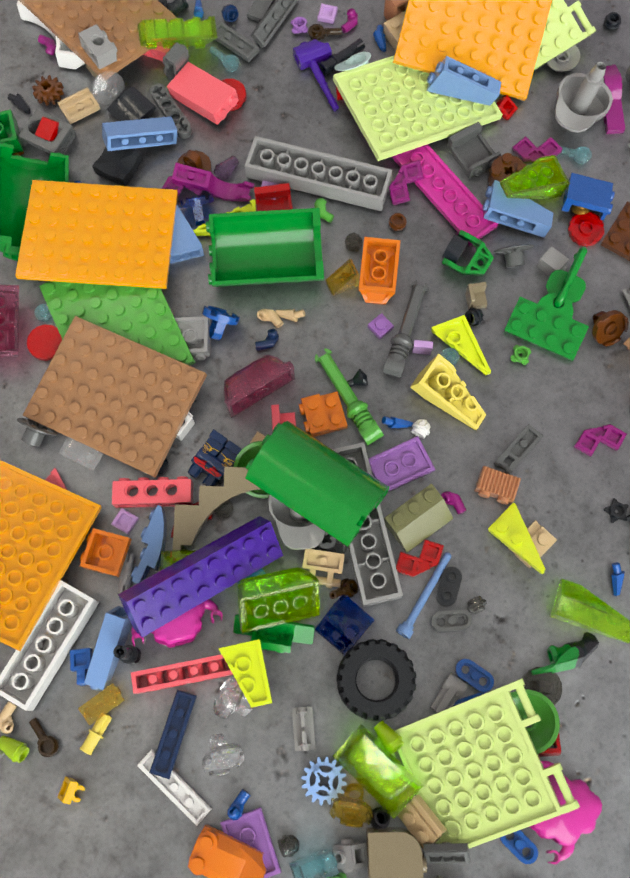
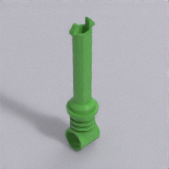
M325 348L326 354L320 358L316 354L315 361L316 363L320 362L345 402L347 417L353 420L367 445H370L383 437L384 434L368 411V404L358 400L330 356L331 350Z

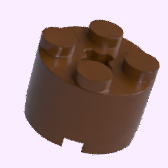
M510 153L503 154L496 158L491 165L488 175V186H492L494 180H497L519 192L527 174V165L520 158Z

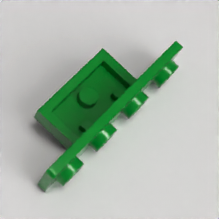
M240 614L235 615L233 633L251 636L250 641L260 639L262 650H271L278 653H290L292 642L313 644L315 630L314 625Z

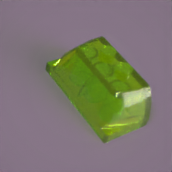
M300 567L240 580L237 586L240 630L242 633L320 615L319 580L312 573Z
M362 724L357 727L333 755L344 769L393 819L397 817L423 787L389 751L384 749L383 745Z

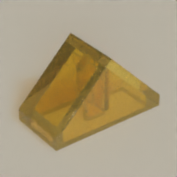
M352 259L347 260L326 279L332 295H337L358 286L359 273Z

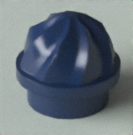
M232 4L223 6L221 11L223 19L227 22L236 21L238 18L237 8Z

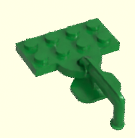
M581 247L574 254V261L569 272L555 270L551 273L546 283L548 294L542 297L538 303L519 297L504 329L505 332L568 360H574L589 326L572 319L574 312L573 303L581 299L586 288L585 281L576 276L587 254L586 247Z

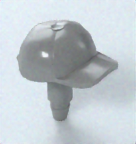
M598 62L587 74H570L560 83L556 93L555 119L563 128L576 133L583 132L589 129L595 122L603 119L608 113L613 98L610 89L603 82L606 70L604 62Z
M269 495V514L275 520L280 538L286 547L293 550L315 548L322 543L325 535L324 530Z

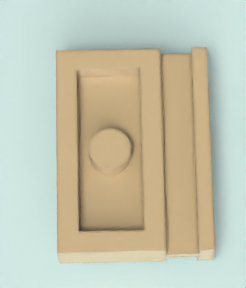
M88 87L57 102L69 124L100 110L99 104Z
M536 520L527 528L541 558L557 539L543 526L538 524ZM513 552L515 556L520 561H522L529 569L532 567L521 557H519L515 552Z
M419 794L414 796L412 801L398 815L423 849L424 844H435L442 834L447 831Z

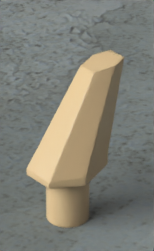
M295 309L275 310L279 317L297 322L298 318L305 316L304 309L295 311Z

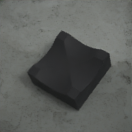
M105 147L103 153L94 162L92 167L95 174L122 186H127L143 158L141 152L135 149L107 151Z

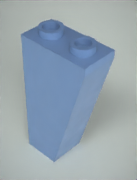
M448 56L437 64L435 72H431L427 79V83H429L427 91L489 106L499 97L501 81Z
M494 180L492 186H488L485 193L487 200H485L482 208L485 211L484 219L543 238L552 227L553 212L497 180Z

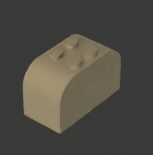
M387 827L385 829L366 828L368 878H424L423 873H427V861L424 855H422L419 843L408 830L401 827Z

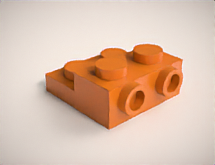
M338 391L321 396L316 394L301 398V404H298L301 415H305L306 421L303 422L306 433L310 432L312 437L348 428Z
M93 528L87 537V547L81 554L80 566L91 571L119 577L132 539Z

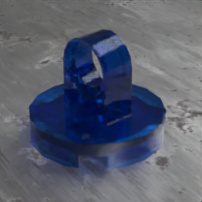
M209 194L208 198H205V195L186 198L185 203H183V200H178L179 208L192 207L196 226H200L205 223L202 205L214 202L213 194Z

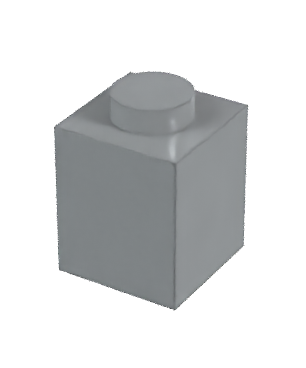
M551 246L540 258L537 267L550 277L551 273L555 270L566 271L568 268L566 264L569 259Z

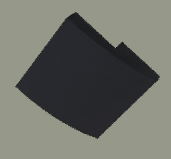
M131 86L119 95L107 110L119 121L149 119L157 107L134 86Z

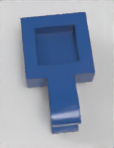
M91 648L70 650V671H77V685H87L84 682L92 659Z

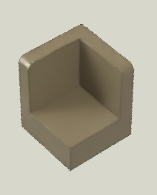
M486 282L468 284L465 292L468 310L470 308H487Z

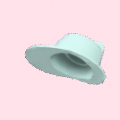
M369 52L354 54L347 60L337 64L334 68L337 71H347L369 64L371 54Z

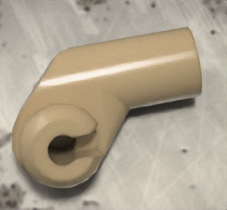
M261 309L257 312L258 319L270 321L276 328H280L284 324L274 310Z
M11 701L7 702L0 713V730L5 734L11 733L14 729L11 715L17 705Z

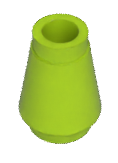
M380 721L374 727L386 751L393 754L403 746L402 737L384 721Z
M5 735L0 737V750L12 762L21 763L24 761L29 753L27 744Z

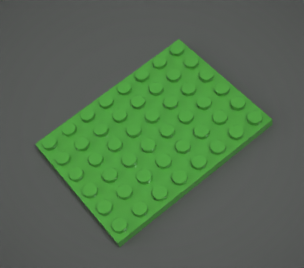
M48 281L39 286L62 340L74 317L77 316L189 366L196 363L160 288Z

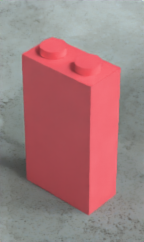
M187 62L167 85L173 99L216 125L226 117L227 113L239 101L236 90L190 62Z

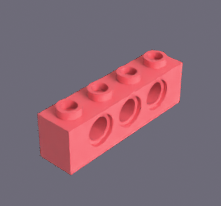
M185 476L171 480L168 477H158L157 480L141 477L135 481H130L129 478H119V481H113L112 505L115 508L157 507V505L161 507H175V504H193V482ZM137 488L138 493L135 496H130V491ZM152 488H158L155 495H149V491ZM170 488H177V492L174 495H168Z

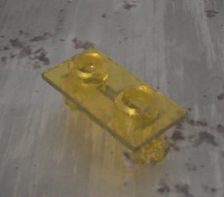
M111 684L80 706L78 710L90 726L125 700L121 695V690L118 687L116 688L114 684Z

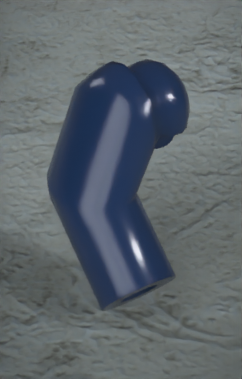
M269 329L265 340L255 342L256 350L273 348L279 339L277 330Z

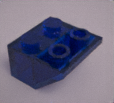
M344 594L333 604L315 628V631L345 656L347 651L354 647L375 620Z

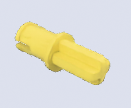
M103 712L100 714L93 728L88 730L90 733L80 747L81 751L92 755L93 750L100 738L103 739L102 735L112 720L110 715Z

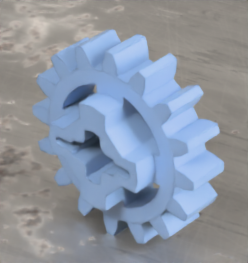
M327 756L325 761H321L320 757H317L316 764L310 761L311 768L305 767L304 770L307 772V775L301 777V779L306 780L302 788H308L305 795H312V802L319 799L320 805L323 804L324 800H327V803L330 805L331 798L338 801L337 794H344L341 786L347 785V782L342 781V778L346 777V773H340L343 766L336 767V760L334 759L330 763ZM319 766H329L332 769L330 771H322ZM313 772L316 776V781L310 785V776ZM318 772L321 775H323V777H329L328 784L331 789H329L328 786H326L325 784H319L320 775L318 774ZM338 775V786L335 789L332 783L333 779ZM324 790L329 795H319L316 792Z

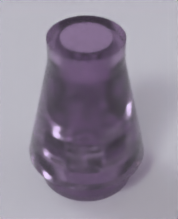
M231 156L217 164L214 169L215 176L222 181L227 180L239 164L238 159L235 156Z

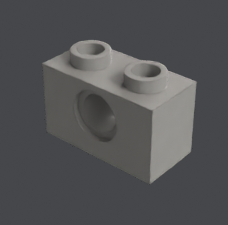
M97 24L78 33L81 47L99 70L117 61L116 45L108 40L105 31H101Z

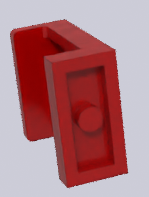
M289 183L254 188L257 211L293 209Z

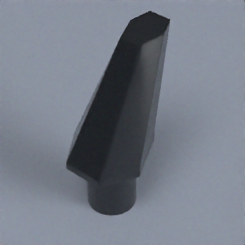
M10 93L8 95V100L14 102V105L28 115L30 114L29 106L19 93L16 95Z

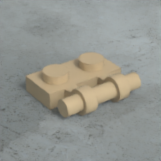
M305 549L302 568L310 569V574H301L300 582H306L312 586L319 584L325 585L326 588H340L341 580L333 579L334 573L342 574L345 554ZM316 570L328 572L327 578L316 576Z

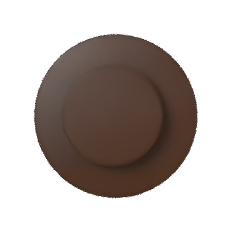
M395 213L389 218L391 229L400 231L405 228L407 221L403 214Z

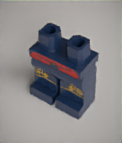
M213 429L208 440L191 459L192 465L188 470V474L197 480L203 472L207 475L202 482L204 486H216L217 483L221 485L224 481V467H234L235 459L242 449Z

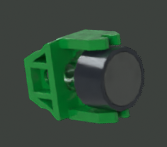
M463 230L459 234L455 233L442 255L444 258L442 263L466 276H483L494 259L483 241ZM468 242L472 243L476 253L469 265H457L456 263ZM477 261H482L483 265H478Z

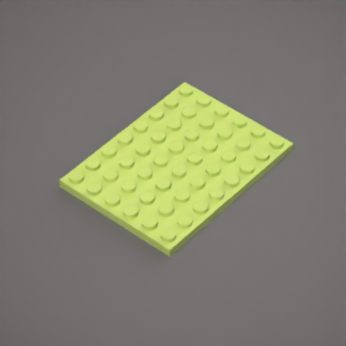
M394 56L333 75V81L377 161L450 137L477 122L482 126L500 120L503 115L495 101L489 106L427 91L429 84L427 79L430 73L393 63Z

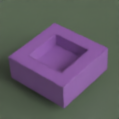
M381 313L368 324V328L380 340L394 328V325Z

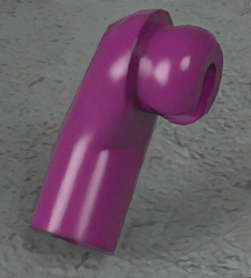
M353 8L347 11V22L341 26L342 32L345 34L358 24V14Z
M40 34L38 42L47 47L45 50L47 54L53 56L56 50L55 41Z
M449 491L441 494L446 504L454 506L458 515L467 511L458 494Z

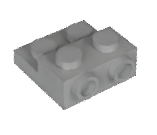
M206 316L175 318L194 359L205 360L206 357H210V319Z

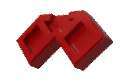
M425 539L419 557L400 552L396 564L397 572L415 577L437 566L444 545Z

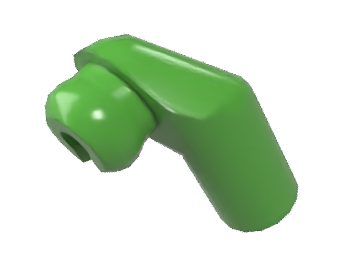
M324 198L317 199L314 207L320 208V218L331 223L334 215L326 211V200Z

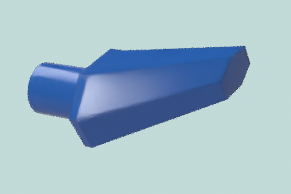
M201 0L195 1L193 14L196 19H200L204 15Z
M378 25L373 36L379 49L382 52H386L384 27Z
M384 416L382 418V423L392 429L412 427L413 422L395 417L389 418Z
M616 562L612 563L613 573L611 575L614 596L620 595L625 571H621L620 563Z

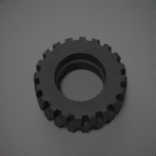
M368 639L350 648L342 658L337 672L338 693L344 705L355 715L371 721H383L403 712L411 702L413 693L416 690V671L414 672L412 660L407 657V653L401 650L398 645L383 639ZM371 660H380L387 663L395 674V687L389 696L381 700H372L365 697L357 686L358 670L364 663Z

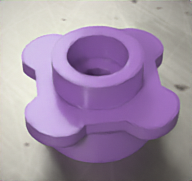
M300 16L295 17L291 21L293 26L292 33H307V20Z

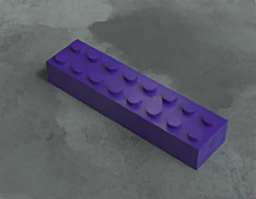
M258 516L123 591L118 596L133 629L143 638L282 557L283 553L271 521Z

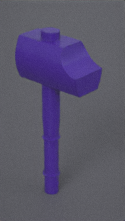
M316 39L300 43L299 46L293 48V57L300 70L311 68L332 110L337 111L339 106L318 65L319 62H324L332 55L329 43H322Z

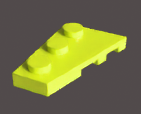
M260 639L218 648L251 708L273 703Z

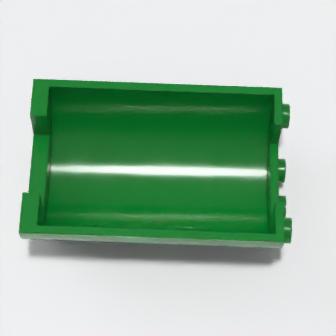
M0 142V251L4 257L18 261L32 180L69 182V156L51 152L47 162L40 159L25 158L20 155L14 156L12 155L14 145Z
M320 208L209 214V221H206V231L210 232L212 238V245H209V256H212L213 262L209 263L211 273L208 274L209 285L220 287L324 281Z
M285 421L282 424L278 423L273 429L272 435L267 434L262 441L263 446L255 459H251L246 466L248 472L245 479L346 546L351 544L364 521L373 509L379 506L390 488L289 421Z

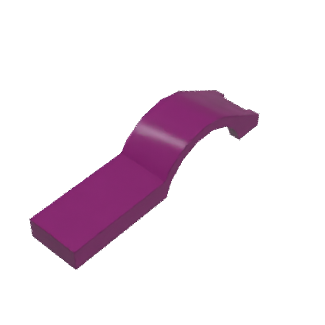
M613 64L606 66L604 83L610 89L613 98L612 105L604 116L606 134H623L625 122L621 102L622 77L616 65Z
M175 163L171 181L207 191L214 197L227 201H250L251 196H249V192L254 187V183L247 181L238 184L224 182L216 178L212 172Z

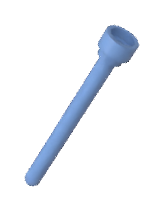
M449 552L444 553L406 622L403 621L397 627L396 632L407 639L411 638L414 632V622L451 559Z

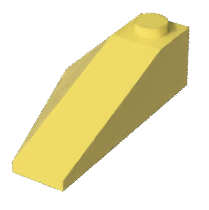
M437 354L418 374L410 388L425 400L472 429L477 430L486 416L485 412L475 397L471 396L465 387L467 386L465 382L460 380L456 374L457 370L440 354Z

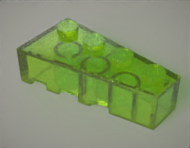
M208 16V19L200 21V17H193V19H188L184 22L183 18L171 19L169 22H167V19L143 20L138 24L140 46H147V49H155L157 46H163V49H171L176 42L183 44L186 48L195 46L196 49H201L217 39L215 16Z

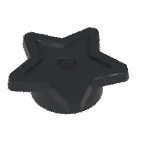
M613 498L611 506L605 507L604 511L610 515L611 523L618 519L627 521L626 512L629 505L619 503Z

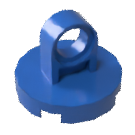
M204 306L202 312L204 316L212 319L209 337L216 340L222 338L226 324L238 325L240 317L235 313H232V316H230L226 312L227 310L214 306Z

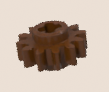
M51 75L47 79L41 76V81L35 80L37 86H32L34 90L33 95L39 104L44 102L48 106L49 102L55 105V100L61 101L59 95H64L63 85L58 81L57 77L52 80Z

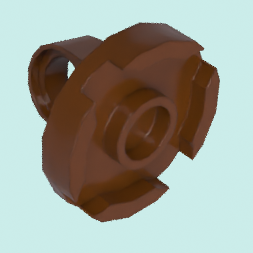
M188 150L177 161L179 164L212 172L209 157L201 151Z
M618 310L600 311L593 314L594 326L592 336L596 342L603 346H611L622 339L620 336L624 331L627 332L628 318Z

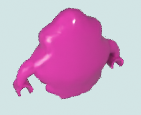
M208 599L151 633L154 634V639L157 643L164 644L168 648L182 646L193 642L196 635L201 631V618L206 609L211 611L210 621L214 623V615H218L222 621L223 614L211 599ZM132 627V645L135 646L134 640L136 638H141L144 644V637L142 638Z
M541 761L544 768L553 765L552 762ZM554 774L549 775V781L560 805L566 804ZM564 775L574 800L577 799L580 805L579 808L529 826L541 838L552 839L557 844L562 845L560 852L556 850L546 851V853H553L555 856L553 861H548L549 864H558L560 861L569 858L581 834L593 832L596 820L602 811L601 800L581 779L571 781Z

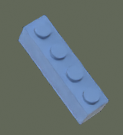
M171 116L102 123V138L107 151L177 144V128Z

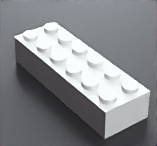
M60 580L22 650L14 652L0 675V695L25 711H33L100 602Z

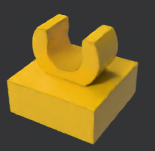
M65 776L57 798L66 804H71L72 800L80 802L81 799L74 796L75 791H84L85 788L73 778Z

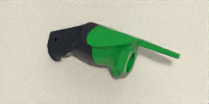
M585 632L581 641L569 642L561 647L550 645L547 648V657L551 665L531 670V674L556 673L580 668L582 663L598 648L599 641L592 633Z

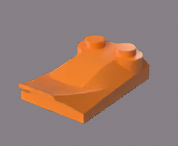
M364 237L359 291L366 303L385 305L395 294L401 240Z
M208 824L204 826L198 836L188 863V868L193 874L204 875L208 878H264L267 870L263 862L264 852Z

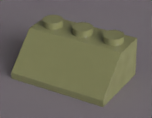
M431 483L384 518V522L398 543L408 553L450 522L453 516L445 500Z

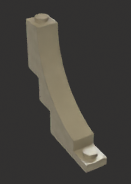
M224 467V487L200 486L199 505L175 504L172 564L187 556V549H184V545L195 544L203 525L221 505L240 494L260 490L259 487L245 479L248 472L246 467Z

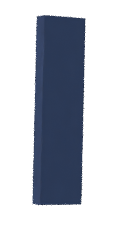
M180 690L176 691L149 772L150 774L170 779L197 698L196 695Z

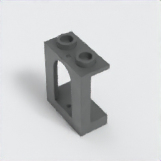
M36 109L29 117L24 128L20 130L18 137L24 147L27 144H31L48 153H61L64 155L76 137V133L71 124ZM43 116L59 122L58 129L61 131L53 143L34 135Z

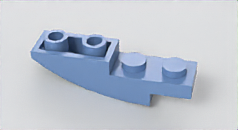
M159 505L151 511L149 516L150 523L141 533V541L147 545V548H144L140 554L141 561L139 566L133 569L131 577L133 578L132 582L135 584L145 580L150 569L158 571L163 559L167 538L165 511Z

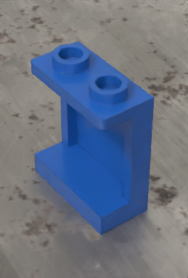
M571 172L565 187L561 211L569 212L571 205L601 212L600 220L604 221L606 215H610L613 204H610L615 194V191H612L613 183Z

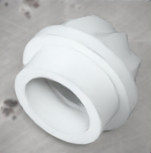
M419 419L413 423L411 432L415 436L425 439L426 435L430 434V424L427 420Z

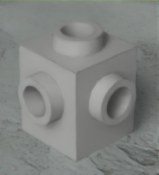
M354 838L341 839V843L333 845L334 868L343 869L344 873H353L358 868L368 866L366 842H354Z

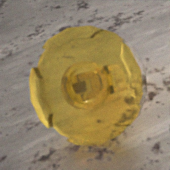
M358 783L349 784L345 789L344 797H339L332 801L329 812L333 819L335 816L341 819V824L358 828L363 827V823L369 825L373 816L372 808L364 802V789ZM356 790L361 795L358 798H352L349 796V793Z

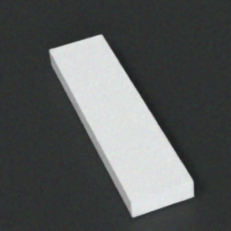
M151 749L137 766L197 826L212 808L174 770L170 779L150 774L149 772L156 754Z

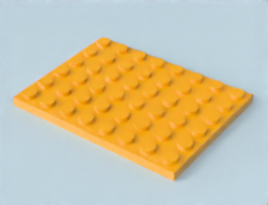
M408 0L393 63L426 73H434L437 64L448 56L501 81L500 94L525 101L552 0Z
M32 180L15 274L16 278L167 289L178 191L173 189Z
M0 460V642L21 651L102 507L97 503Z

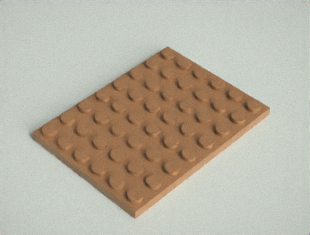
M19 0L103 81L183 27L182 22L158 0ZM96 24L101 31H105L108 40L113 42L117 48V61L100 70L81 47L78 35L79 32Z
M75 316L23 416L156 478L207 374Z

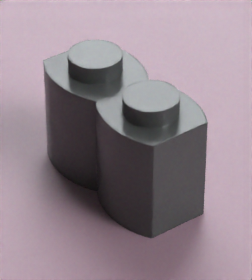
M176 42L163 57L164 73L171 81L189 62L188 49L183 44Z

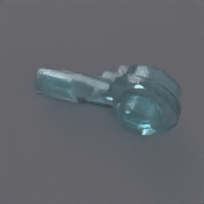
M212 46L209 52L222 61L223 67L227 71L233 72L237 70L239 66L237 56H226Z
M562 147L563 150L560 153L569 155L579 164L587 163L592 157V152L587 147H579L576 150Z
M41 304L35 309V317L39 321L44 322L52 318L47 304Z
M446 348L441 353V356L453 366L459 361V353L453 348Z

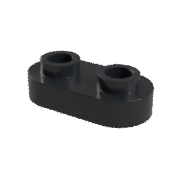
M456 567L446 568L441 575L436 594L437 602L441 606L449 607L457 600L462 574ZM450 573L455 575V580L449 579ZM445 592L450 594V599L444 598Z

